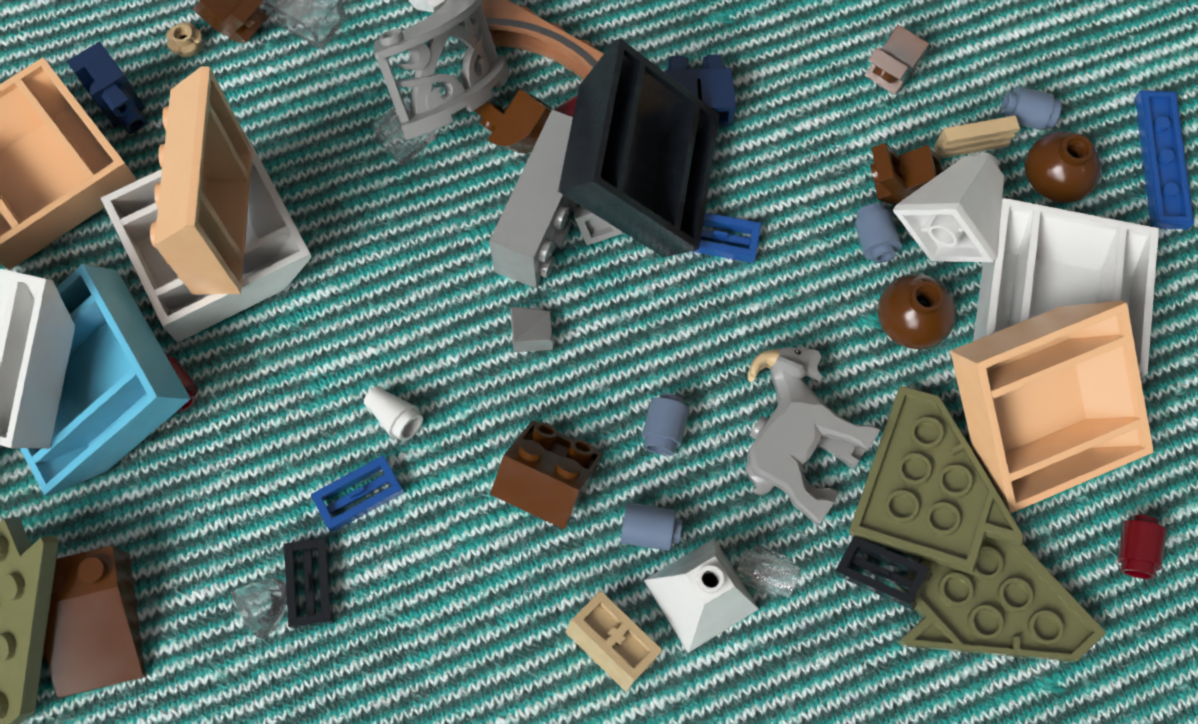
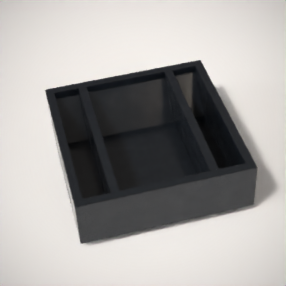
M621 38L614 40L579 85L558 192L662 257L699 250L720 115Z

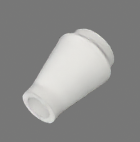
M380 386L372 388L364 398V405L372 411L391 438L407 441L420 429L423 417L419 414L417 406L385 391Z

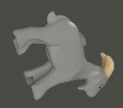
M792 347L762 351L754 357L748 371V381L752 383L758 372L769 368L778 405L769 419L761 416L749 434L755 441L747 453L745 471L751 482L755 485L754 494H767L776 486L788 495L795 508L819 526L834 504V500L839 492L833 488H817L810 485L802 472V468L818 447L828 451L847 466L854 469L864 452L870 448L880 429L869 425H855L840 417L802 380L804 377H810L820 382L823 380L818 371V365L821 360L819 351Z

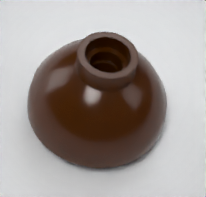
M1055 131L1044 135L1031 146L1025 158L1024 168L1029 183L1039 194L1056 202L1070 203L1087 197L1095 189L1102 174V160L1095 145L1085 136L1075 132Z
M912 273L897 278L885 288L878 302L877 313L882 329L894 342L911 349H928L940 344L950 334L956 321L957 307L951 291L945 284L932 276ZM923 297L927 299L930 306H922L917 301V298Z

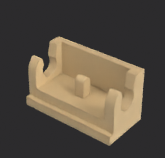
M601 590L577 613L565 632L625 692L663 651Z

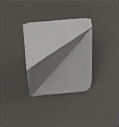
M510 307L514 353L553 350L550 311Z

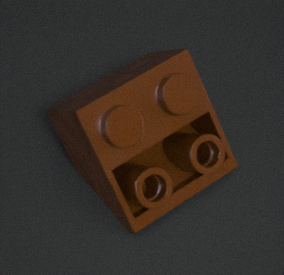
M532 420L503 455L490 495L565 529L577 511L604 453L593 448L586 441L575 440L558 432L549 424Z

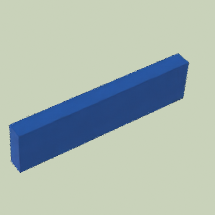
M1140 90L1135 96L1150 225L1159 229L1189 230L1194 225L1177 92Z

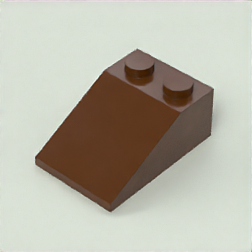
M113 545L56 559L43 651L57 698H64L146 678L130 554Z

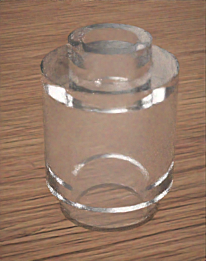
M755 544L752 551L747 548L744 549L736 571L742 574L741 583L776 598L779 595L790 598L799 578L801 567L792 564L793 559Z

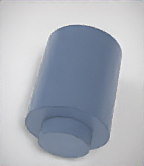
M626 502L620 543L669 551L671 543L679 544L682 519L675 518V510Z

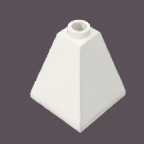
M982 152L977 156H964L899 202L893 209V212L930 261L994 262L996 259L1004 175L998 167V160L993 155Z
M714 538L644 580L687 653L759 610Z

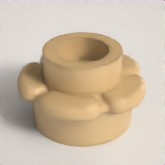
M182 22L171 27L166 34L168 48L180 57H192L202 47V33L199 29H195V25L192 23Z

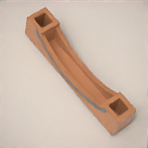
M483 0L481 4L495 46L517 48L542 55L568 68L583 80L604 55L590 42L573 37L556 23H548L536 16L526 6H518L509 0Z

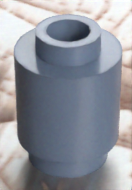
M1016 86L1012 92L1008 91L1004 96L1001 113L1005 114V117L1016 115L1018 124L1037 130H1043L1044 128L1052 129L1060 116L1062 103L1061 100L1055 99L1053 94Z
M874 203L862 207L856 213L855 227L864 257L876 263L892 260L902 247L892 212L887 210L886 205L882 203Z
M662 393L660 397L651 399L642 432V438L645 439L643 447L646 450L659 455L673 456L676 448L681 446L690 411L689 407L683 404V398L670 393Z

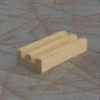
M1016 115L948 127L942 130L934 148L936 154L942 159L1008 147L1010 140L1014 139L1015 133L1020 130Z

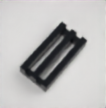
M856 536L851 540L835 570L838 577L913 611L917 605L916 599L918 595L921 596L925 590L924 584L926 580L929 581L932 576L929 567ZM860 551L911 573L916 577L912 581L859 558L856 554ZM850 565L907 589L908 592L906 594L849 567Z
M326 538L284 543L288 627L295 629L301 626L310 627L317 626V624H333L329 541ZM314 549H318L322 614L317 615L313 566ZM303 551L306 616L300 617L296 560V552Z

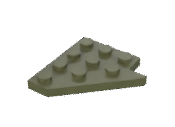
M900 386L849 529L850 536H856L868 542L973 575L985 536L1022 547L1024 536L940 396Z
M20 517L4 518L0 522V724H20L35 712L58 548L56 535L41 537L31 546Z
M985 536L973 575L925 559L920 562V564L929 567L932 572L930 580H926L924 584V592L921 596L918 595L916 599L917 605L914 609L923 619L897 642L901 647L1075 662L1089 651L1106 634V631L1023 544L1020 547ZM908 573L904 577L913 581L916 576ZM894 585L895 589L907 594V589Z

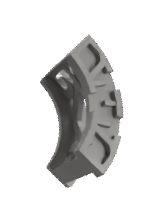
M446 0L443 6L428 18L405 30L392 29L386 31L379 36V40L374 42V55L389 90L406 140L452 123L451 115L465 107L467 111H474L492 98L490 90L494 86L496 88L503 87L510 74V68L506 56L498 57L481 5L483 0ZM448 37L455 38L468 47L463 58L461 82L449 74H434ZM408 50L411 54L410 60L405 64L397 65L404 70H415V77L396 81L389 58ZM442 82L445 85V94L440 96L439 93L442 87H432V83ZM399 87H412L410 110L406 108Z

